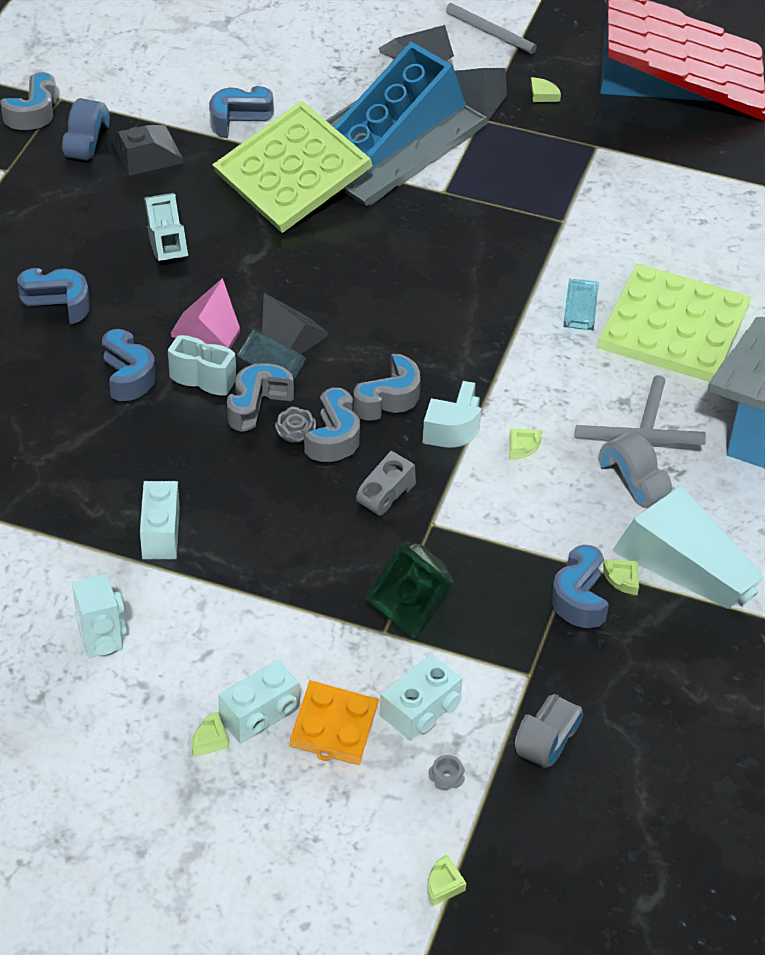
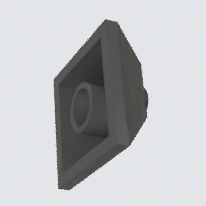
M445 25L400 36L379 47L381 54L396 58L408 43L412 41L445 61L454 57Z
M166 125L133 127L128 130L119 131L112 137V143L129 176L183 163V157Z

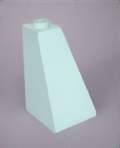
M682 485L635 517L613 548L617 555L629 561H638V565L727 609H730L739 601L745 605L759 593L755 587L764 578L759 570Z

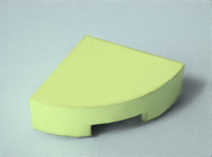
M531 77L530 87L533 102H560L561 93L556 85L545 79Z
M510 428L509 460L522 459L533 454L541 444L542 430Z
M604 559L603 572L609 583L624 593L638 595V561Z
M219 712L205 717L202 720L203 723L192 736L193 757L229 748V741Z
M447 854L435 862L428 878L427 894L432 907L466 891L467 883Z

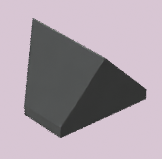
M506 68L456 70L455 73L466 105L486 116L489 121L507 96Z
M263 293L261 350L283 366L328 337V332L308 316Z

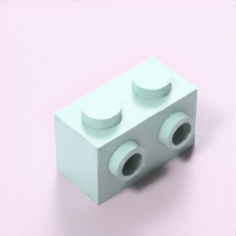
M103 574L72 582L77 624L87 657L104 656L123 650L121 635L127 634L122 615L124 606L120 592H113L108 575Z
M431 653L380 694V716L408 740L412 741L421 732L423 734L427 733L434 726L436 720L445 712L450 713L457 708L462 700L463 678Z
M278 659L218 694L219 715L222 724L242 744L300 708L299 682Z

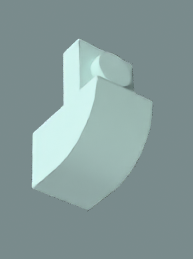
M169 193L145 197L144 201L149 225L147 228L155 258L161 261L188 256L184 226L179 222L175 194Z
M462 382L456 403L431 398L424 419V444L452 448L463 446L475 439L480 430L482 409L479 408L480 397L474 396L475 383Z

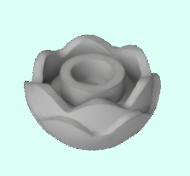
M290 407L279 414L275 427L283 440L297 444L304 442V434L307 431L315 430L316 420L308 410Z

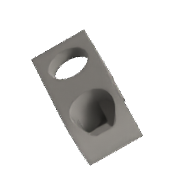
M390 451L360 486L356 495L357 503L379 516L383 515L390 508L394 500L404 491L409 492L416 484L415 464ZM396 465L402 467L403 471L401 472L396 469Z

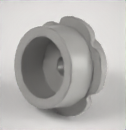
M452 755L438 757L428 773L430 780L434 781L435 786L441 790L458 788L465 780L463 775L465 769L461 761Z

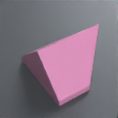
M223 278L183 312L171 331V337L176 338L178 335L192 336L202 340L205 344H216L231 349L240 333V326Z

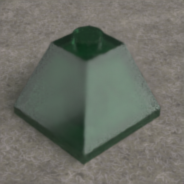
M401 541L365 598L413 639H417L454 580L446 564L424 546Z

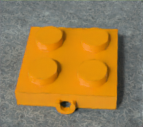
M309 680L290 737L289 746L316 753L317 757L322 761H329L331 758L360 766L379 699ZM321 752H327L328 756L322 755Z

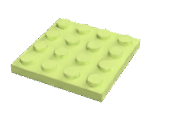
M302 100L212 164L215 172L281 233L285 232L373 167L371 159Z
M636 263L598 339L597 348L710 382L722 362L724 363L728 357L750 306L751 296Z

